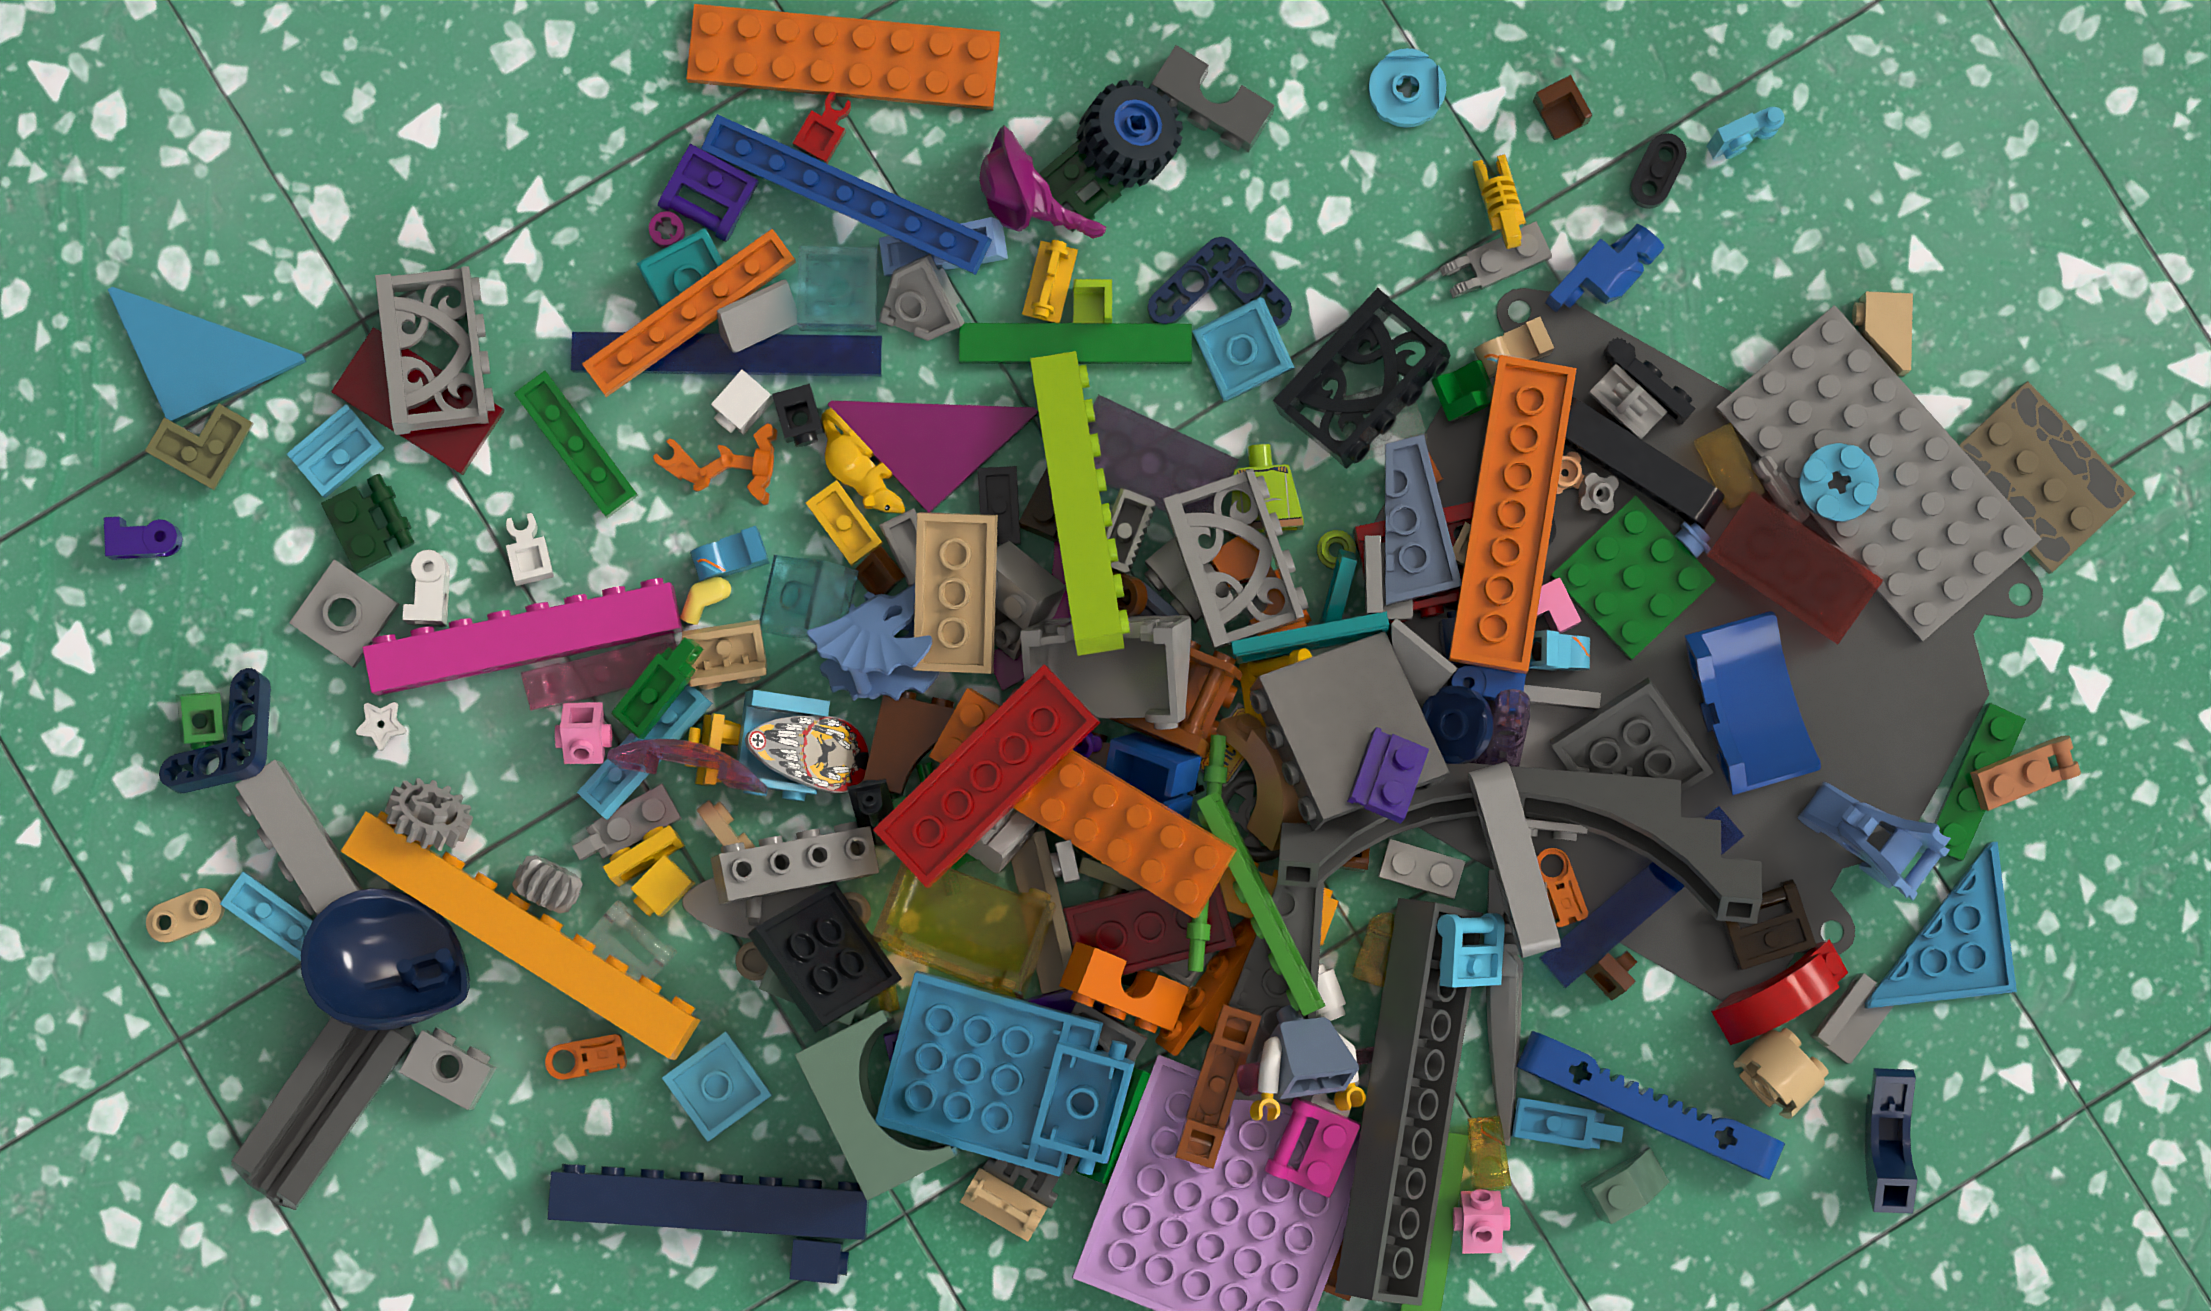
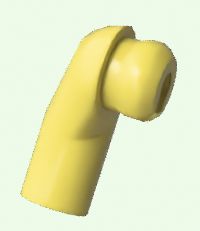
M712 577L692 585L680 619L687 623L698 625L705 606L720 602L729 597L731 593L730 583L721 577Z

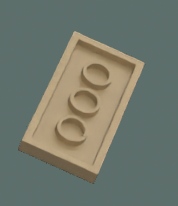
M917 513L914 638L930 635L933 641L929 652L913 670L985 674L994 672L998 515Z

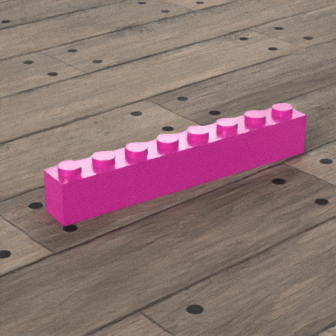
M655 578L640 582V589L626 591L625 586H617L602 590V597L587 599L586 594L573 595L564 598V604L549 607L548 602L535 603L526 606V612L511 615L510 610H503L487 614L488 620L473 623L472 618H465L449 622V629L434 632V627L428 626L413 629L410 631L411 637L396 640L395 634L375 637L372 639L373 645L363 646L371 693L380 696L680 633L683 631L675 588L670 582L664 583L663 578Z

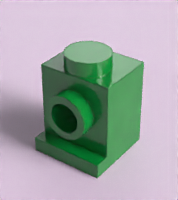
M214 691L176 695L182 743H190L191 750L212 746L214 741L224 740L220 693ZM198 713H202L206 718V723L201 728H195L192 724L193 716Z

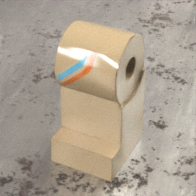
M1537 317L1518 328L1504 333L1503 336L1479 345L1474 349L1477 359L1482 361L1488 377L1491 378L1495 376L1499 355L1535 361L1550 355L1554 350V346L1541 317Z

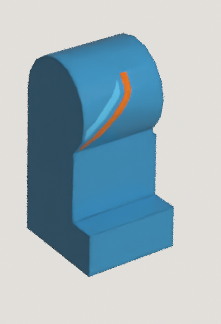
M756 526L741 530L740 533L690 551L699 581L712 577L722 578L770 563L760 532Z

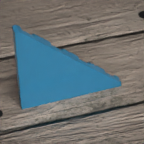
M115 287L107 289L166 419L174 423L307 362L305 357L297 352Z
M1990 842L1984 847L1865 1001V1008L2017 992L1998 842Z

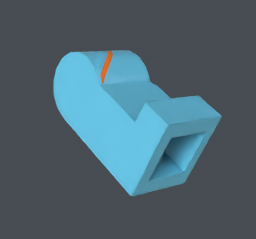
M1551 630L1534 631L1533 644L1535 641H1538L1542 645L1541 661H1535L1531 651L1529 669L1549 671H1584L1590 669L1589 637L1559 634V632Z

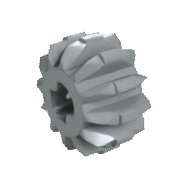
M537 855L526 856L522 865H519L515 873L516 877L512 883L518 894L526 897L527 900L536 903L538 906L557 913L569 912L572 905L576 903L580 895L579 891L583 885L576 874Z

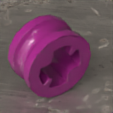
M664 211L656 214L650 220L649 234L656 245L665 249L684 238L685 227L675 213ZM671 221V225L677 229V232L674 236L670 233L671 238L664 240L662 234L656 231L659 225L664 227L662 222Z

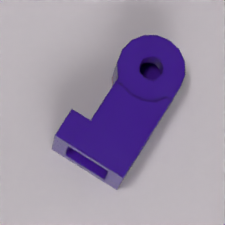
M120 516L104 517L105 556L111 560L168 557L177 553L182 546V533L176 526L166 520H154L147 526L127 527L126 520Z

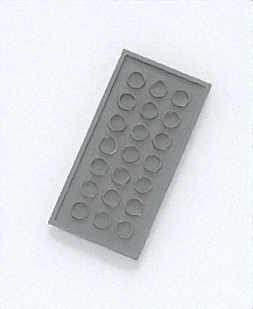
M1835 305L1716 407V410L1759 458L1765 455L1772 457L1778 466L1777 472L1783 473L1799 496L1797 501L1800 503L1803 502L1798 487L1800 473L1802 472L1803 465L1816 450L1829 444L1843 443L1858 446L1871 458L1878 472L1879 486L1877 497L1866 512L1850 521L1832 522L1821 518L1809 509L1808 511L1811 518L1921 642L2042 540ZM1839 472L1832 473L1833 480L1828 482L1829 488H1836L1839 494L1845 493V485L1849 483L1848 477H1841Z

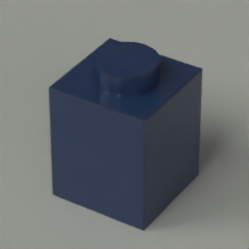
M806 1238L793 1239L789 1279L837 1284L839 1283L840 1275L847 1276L849 1252L843 1251V1242Z

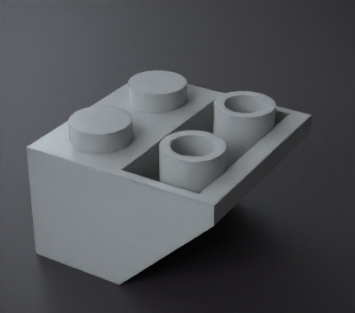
M1010 541L997 547L994 644L1015 660L1022 654L1020 631L1040 621L1052 619L1055 616L1066 586Z

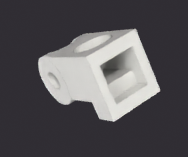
M423 550L415 555L411 563L412 574L416 578L414 604H403L402 620L407 624L447 626L450 581L449 564L436 551Z

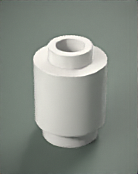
M1319 964L1318 991L1326 1006L1316 1011V1018L1325 1017L1332 1021L1346 1014L1343 1008L1346 1002L1334 969L1325 970L1324 964Z

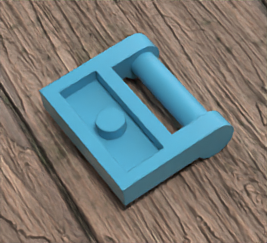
M1486 913L1482 917L1460 918L1455 914L1441 916L1437 923V930L1443 937L1442 954L1439 964L1440 986L1472 987L1501 985L1505 932L1503 917L1498 913ZM1482 933L1484 935V944L1462 945L1463 934Z

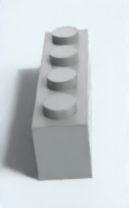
M273 760L265 765L257 776L242 780L235 785L240 793L236 797L239 806L248 817L254 815L261 828L257 830L260 839L269 850L274 847L282 859L277 863L279 869L290 883L294 880L303 892L298 898L310 915L314 913L316 915L320 914L330 903L354 891L363 890L283 762Z

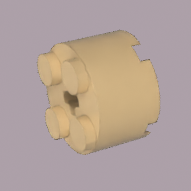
M1783 1028L1780 1032L1772 1029L1761 1034L1734 1061L1733 1065L1735 1068L1742 1067L1744 1069L1739 1074V1077L1757 1098L1769 1108L1776 1103L1783 1108L1779 1115L1791 1119L1825 1085L1824 1078L1829 1072L1822 1062L1813 1056L1809 1058L1799 1048L1801 1041L1792 1031L1787 1028Z

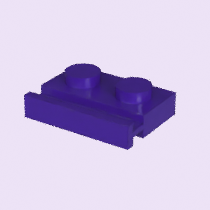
M1376 727L1371 733L1347 802L1363 805L1364 809L1401 824L1406 817L1429 749L1395 734L1389 735L1381 731V728Z

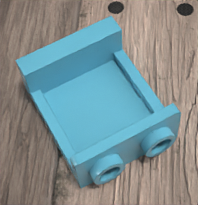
M759 690L746 691L733 785L744 786L743 793L758 796H767L768 789L783 791L782 799L805 801L806 795H816V789L788 779L759 761L747 748L745 737L748 732L757 726L779 718L811 715L828 717L830 701Z

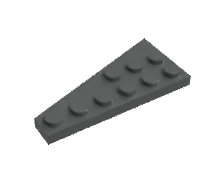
M1324 881L1317 888L1277 885L1276 883L1271 897L1318 989ZM1257 934L1228 1002V1006L1261 1016L1250 1055L1248 1054L1234 1100L1256 1101L1261 1099L1262 1092L1257 1090L1264 1043L1270 1038L1277 1025L1280 1024L1276 1016L1277 1012L1281 1008L1291 1005L1286 994L1289 986L1283 974L1278 975L1274 971L1268 958L1271 950L1265 938L1260 939ZM1316 1011L1306 1016H1303L1301 1012L1303 1019L1316 1018ZM1277 1093L1273 1095V1099L1277 1102L1292 1103L1294 1097L1279 1099ZM1311 1095L1300 1097L1311 1102Z

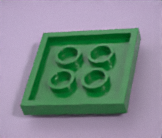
M1636 495L1550 575L1553 580L1561 578L1573 602L1630 661L1716 581L1707 569Z

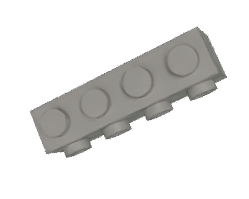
M849 822L834 826L835 833L820 835L819 829H811L796 833L797 840L783 842L782 835L758 840L760 847L745 849L744 842L720 847L722 854L710 858L719 905L822 886L834 882L864 878L879 873L871 827L858 828L857 822Z

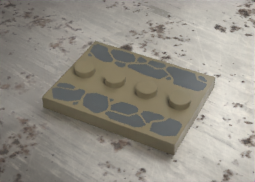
M2028 381L1959 444L1963 451L2040 536L2042 540L2033 546L2028 553L2048 574L2053 573L2136 494Z

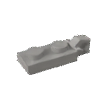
M660 784L619 807L608 820L604 817L595 820L594 824L586 828L590 836L572 847L579 860L583 861L597 852L600 853L602 859H605L620 849L632 847L643 841V836L650 830L659 826L665 828L681 820L682 817L663 784Z

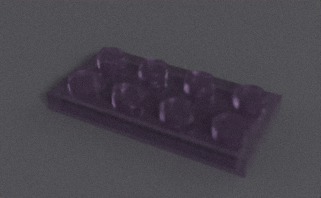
M1099 394L1093 405L1095 422L1088 423L1089 433H1098L1101 456L1094 457L1095 469L1103 468L1107 486L1120 491V488L1150 498L1154 500L1156 508L1165 513L1163 498L1233 475L1234 469L1239 462V459ZM1215 495L1184 505L1185 513L1214 514Z

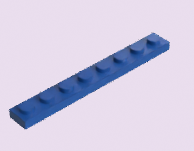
M718 114L701 147V150L974 275L977 274L992 242V239L988 236Z

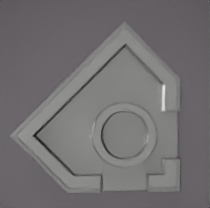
M930 254L901 266L893 272L888 294L881 309L878 322L912 332L914 336L927 341L961 327L965 323L956 306L960 300L944 268L937 269Z

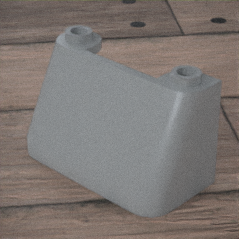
M1183 615L1128 616L1130 633L1123 634L1124 649L1077 656L1071 618L1040 621L1020 631L1024 683L1045 664L1096 718H1145L1146 722L1154 723V729L1177 728L1178 723L1185 719L1192 633L1191 617Z

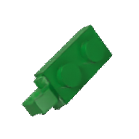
M684 637L675 650L668 647L662 654L658 653L611 714L638 739H645L691 680L690 677L696 671L691 665L695 663L704 649L693 639Z

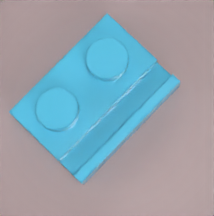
M345 404L290 450L287 455L317 491L326 498L385 448L353 410Z

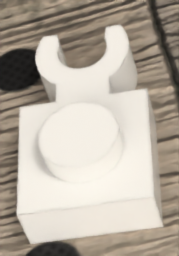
M532 513L527 514L529 523L524 530L515 529L512 518H508L506 521L510 537L517 541V543L506 545L516 586L554 577L544 536L534 539L538 526Z

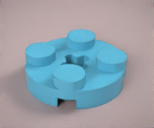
M1399 49L1386 55L1374 68L1369 80L1368 94L1371 105L1379 119L1397 127L1409 128L1422 125L1435 117L1445 98L1446 79L1440 66H1437L1432 59L1428 58L1429 55L1417 49ZM1403 79H1410L1411 85L1418 87V92H1413L1410 98L1403 97V93L1397 92L1396 86H1401Z
M1843 443L1826 445L1811 454L1803 465L1798 481L1799 493L1805 506L1814 514L1832 522L1850 521L1866 512L1875 501L1879 486L1878 472L1871 458L1858 446ZM1839 472L1841 477H1848L1849 483L1845 485V493L1839 494L1836 488H1829L1828 482L1833 480L1832 473Z

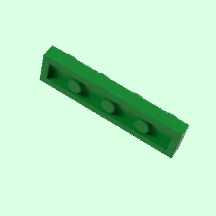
M546 371L540 373L514 393L606 518H609L639 496Z
M1992 703L1986 705L1934 822L1939 825V831L1942 835L1951 838L1945 846L1950 849L1947 856L1958 861L1964 860L1986 811L1980 808L1970 773L2010 757L2026 721L2025 718Z

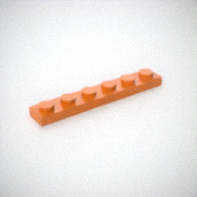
M773 229L769 230L583 362V367L607 398L718 319V309L753 294L795 264V258Z

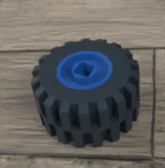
M1121 80L1116 86L1112 83L1105 87L1103 92L1098 94L1081 117L1079 122L1081 126L1078 128L1076 136L1081 142L1077 147L1079 154H1086L1087 156L1083 161L1088 168L1093 166L1097 170L1094 175L1101 179L1103 176L1109 178L1108 183L1114 186L1120 181L1123 182L1124 188H1132L1136 182L1140 187L1147 184L1150 179L1154 180L1176 154V149L1182 141V136L1179 135L1183 130L1182 121L1176 120L1179 112L1176 106H1169L1168 103L1171 99L1166 94L1160 96L1156 93L1157 87L1152 84L1149 88L1143 87V81L1135 80L1132 85L1129 84L1128 80Z

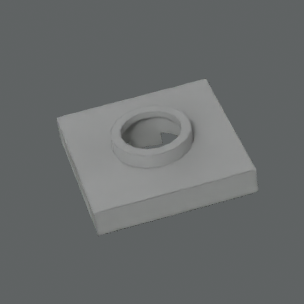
M334 559L289 623L355 668L364 656L363 646L372 645V639L379 635L400 604ZM340 598L351 600L356 608L355 619L347 626L334 625L328 616L332 604Z

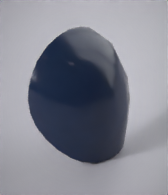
M370 888L354 891L330 903L314 918L303 940L301 975L308 994L317 1007L345 1025L370 1031L390 1030L416 1024L461 1004L467 998L470 989L469 971L465 955L450 924L442 915L417 899L395 890Z

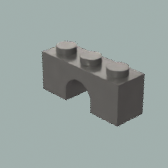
M1175 45L1151 83L1158 88L1156 93L1160 96L1166 94L1171 99L1168 103L1169 106H1176L1177 109L1187 114L1188 117L1186 119L1195 127L1203 131L1210 128L1221 135L1219 139L1226 146L1236 151L1243 148L1249 152L1273 115L1275 105L1241 85L1236 95L1230 101L1221 104L1210 102L1203 96L1200 90V86L1208 74L1209 65Z

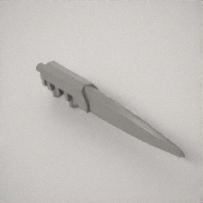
M1489 870L1487 913H1498L1503 917L1505 932L1501 985L1486 986L1488 1041L1501 1139L1505 1145L1510 1146L1518 1079V1067L1516 1065L1519 1061L1524 962L1518 956L1520 954L1515 944L1495 871ZM1544 882V885H1545V888H1546V892H1547V882Z

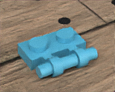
M1768 107L1755 114L1752 112L1718 128L1706 145L1712 158L1715 159L1721 155H1724L1726 160L1733 158L1747 150L1746 145L1751 143L1755 137L1765 140L1771 139L1784 123V114L1778 107Z

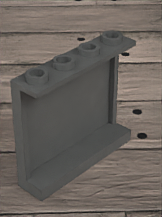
M1385 631L1260 675L1250 688L1251 705L1257 714L1261 713L1266 724L1268 743L1272 749H1277L1283 762V776L1289 785H1293L1299 798V812L1305 821L1310 822L1313 831L1318 830L1326 821L1364 808L1363 805L1355 802L1352 804L1347 802L1371 733L1376 727L1381 728V731L1389 735L1395 734L1429 749L1416 788L1424 786L1425 789L1439 785L1450 773Z

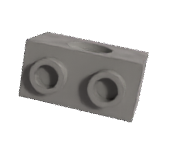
M435 1027L433 1033L428 1030H422L399 1073L461 1107L473 1110L496 1070V1067L488 1063L491 1057L472 1046L467 1051L454 1045L456 1037L440 1028ZM448 1055L454 1056L459 1062L458 1073L452 1078L446 1077L441 1071V1062Z

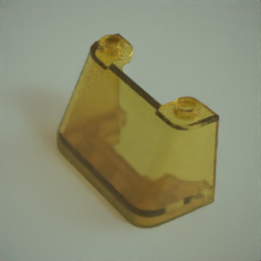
M902 862L872 936L881 948L893 954L987 990L1024 1000L1051 924L1056 904L1050 901L1052 897L1050 894L1039 889L1029 888L1028 893L1019 892L1017 894L951 868L930 888H926Z

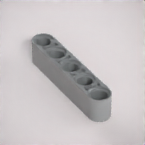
M1508 762L1469 772L1468 778L1512 934L1521 958L1561 947L1558 930L1516 783Z

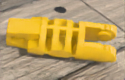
M1506 155L1497 156L1496 167L1500 176L1491 179L1488 178L1487 168L1483 160L1473 161L1472 165L1492 231L1500 230L1506 249L1521 246L1522 235L1519 225L1525 224L1526 220Z

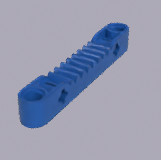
M1531 1031L1516 1065L1519 1069L1768 1180H1770L1785 1146L1784 1142L1733 1119L1721 1117L1712 1119V1115L1702 1113L1697 1118V1108L1687 1107L1682 1112L1683 1102L1673 1100L1668 1105V1096L1665 1094H1658L1653 1099L1654 1089L1645 1087L1639 1093V1083L1636 1081H1630L1624 1087L1623 1075L1616 1074L1610 1080V1070L1607 1068L1600 1069L1596 1060L1588 1054L1535 1031ZM1582 1062L1584 1064L1582 1070L1588 1073L1585 1080L1578 1079L1574 1083V1075L1569 1072L1570 1066H1578ZM1728 1128L1727 1135L1732 1138L1731 1143L1722 1144L1719 1148V1140L1714 1137L1715 1132L1724 1131Z

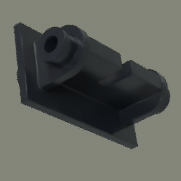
M886 779L877 781L865 780L857 785L847 786L858 828L870 826L874 845H885L873 829L894 810Z

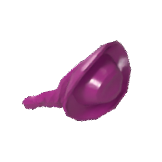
M1003 125L994 139L990 153L983 159L979 176L981 191L986 196L988 208L1004 227L1020 232L1029 226L1031 217H1035L1039 220L1050 221L1054 227L1063 225L1068 230L1077 229V231L1083 232V234L1092 239L1103 236L1106 232V226L1065 209L1052 197L1048 183L1033 167L1032 157L1026 154L1013 132Z

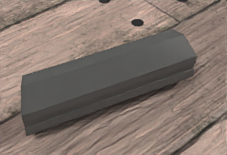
M331 1017L233 1157L231 1166L248 1185L261 1192L275 1204L296 1210L416 1038L412 1025L390 1030L367 1031L345 1025Z

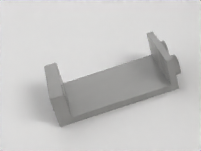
M1524 685L1521 712L1516 715L1511 766L1569 771L1551 747L1550 740L1597 709H1600L1601 693ZM1526 818L1531 837H1537L1538 830L1554 831L1553 839L1576 841L1577 834H1587L1588 830L1581 825Z

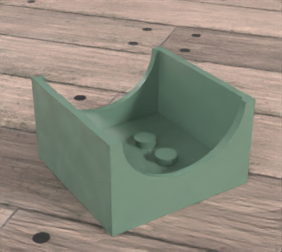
M884 1010L794 1054L867 1201L960 1153L959 1148H956V1146L930 1147L913 1143L893 1129L879 1126L875 1122L878 1109L869 1087V1058L878 1037L886 1028L895 1023L891 1012Z

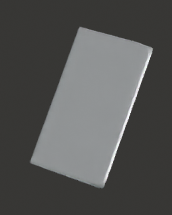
M786 279L717 310L720 336L733 353L763 341L800 322L799 314Z

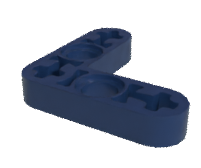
M1216 237L1210 240L1151 296L1148 302V315L1153 323H1177L1208 292L1221 282L1242 305L1259 298L1264 289L1268 288L1271 292L1266 294L1265 298L1274 306L1278 303L1283 305L1281 309L1283 318L1272 317L1277 329L1282 328L1288 323L1292 312L1291 302L1287 296L1232 240L1226 237ZM1216 247L1221 251L1226 247L1229 249L1227 256L1229 262L1227 264L1223 261L1217 262L1211 269V272L1217 275L1211 278L1206 268L1197 262L1203 259L1204 264L1207 265L1214 258L1212 249ZM1188 272L1199 273L1204 279V286L1197 292L1187 291L1182 285V278ZM1243 273H1251L1258 279L1259 286L1252 293H1243L1236 284L1238 277ZM1174 285L1180 296L1188 300V302L1183 305L1179 298L1172 306L1174 314L1171 317L1167 314L1158 316L1156 314L1158 311L1156 302L1161 300L1167 303L1174 297V292L1169 290Z
M253 668L240 670L234 676L230 685L227 742L168 757L163 762L159 771V778L162 784L177 793H188L257 776L263 770L267 760L271 685L267 677ZM255 714L252 727L242 731L244 720L248 716ZM219 758L217 769L207 775L206 769L209 762Z

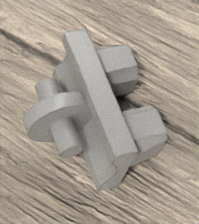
M1617 364L1588 393L1631 434L1639 439H1642L1667 413L1655 399Z

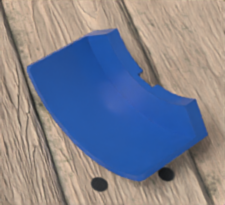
M1773 611L1685 635L1692 678L1697 680L1704 702L1699 703L1707 732H1714L1718 746L1716 758L1732 795L1821 769L1820 759L1810 740L1793 692L1782 650L1777 617Z

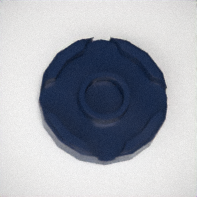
M1445 686L1439 689L1440 691L1436 695L1430 696L1424 702L1421 711L1445 763L1467 764L1478 759L1488 748L1493 735V715L1488 702L1479 692L1468 687Z

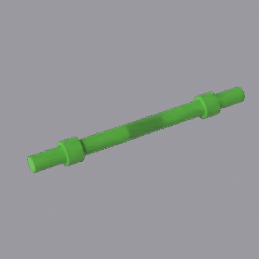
M1211 735L1209 765L1204 766L1203 782H1207L1206 796L1213 793H1220L1222 796V784L1227 782L1228 768L1224 767L1226 736ZM1209 900L1200 916L1196 919L1192 918V922L1187 923L1186 939H1190L1187 971L1203 972L1205 942L1210 941L1211 925L1207 924Z

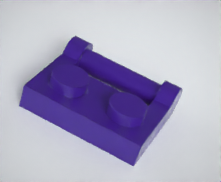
M689 144L658 201V207L666 211L672 209L712 230L716 233L715 237L727 242L759 181L698 147ZM685 186L728 209L724 218L722 219L678 196L681 188Z

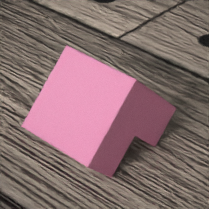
M1560 577L1542 586L1537 618L1544 615L1551 631H1557L1559 634L1576 627L1581 622Z

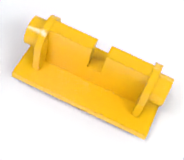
M1052 240L1051 243L1040 241L1022 315L1052 323H1060L1078 249L1066 247L1067 243L1059 240Z

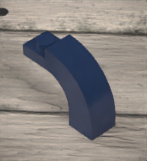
M1874 1068L1871 1094H1867L1865 1117L1866 1176L1873 1212L1910 1214L1914 1212L1918 1181L1912 1161L1910 1138L1911 1114L1916 1082L1914 1069Z

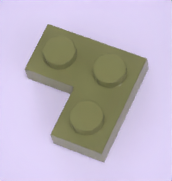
M218 403L198 437L164 417L145 452L215 491L254 423Z

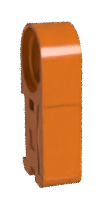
M1548 848L1541 851L1536 857L1543 881L1547 882V895L1554 919L1557 918L1558 920L1556 927H1564L1586 919L1588 917V910L1568 856L1557 848ZM1546 855H1556L1561 859L1563 869L1557 877H1548L1542 872L1541 861Z
M620 1034L559 1044L552 1047L545 1058V1066L548 1073L554 1078L561 1080L588 1076L587 1070H589V1073L618 1068L617 1064L620 1065V1069H624L627 1066L624 1041ZM561 1050L571 1052L575 1058L574 1068L565 1074L558 1072L553 1065L554 1056Z

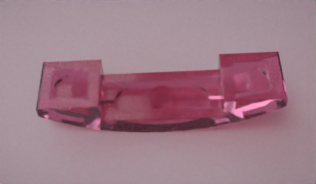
M673 633L636 642L632 646L563 664L555 663L521 672L530 710L535 711L563 705V703H573L631 688L658 653L662 654L668 647L673 650L676 649L677 646Z
M677 739L642 740L611 749L607 755L608 760L622 769L656 775L659 760L719 770L717 778L729 788L766 794L767 786L736 759L715 748L691 741Z

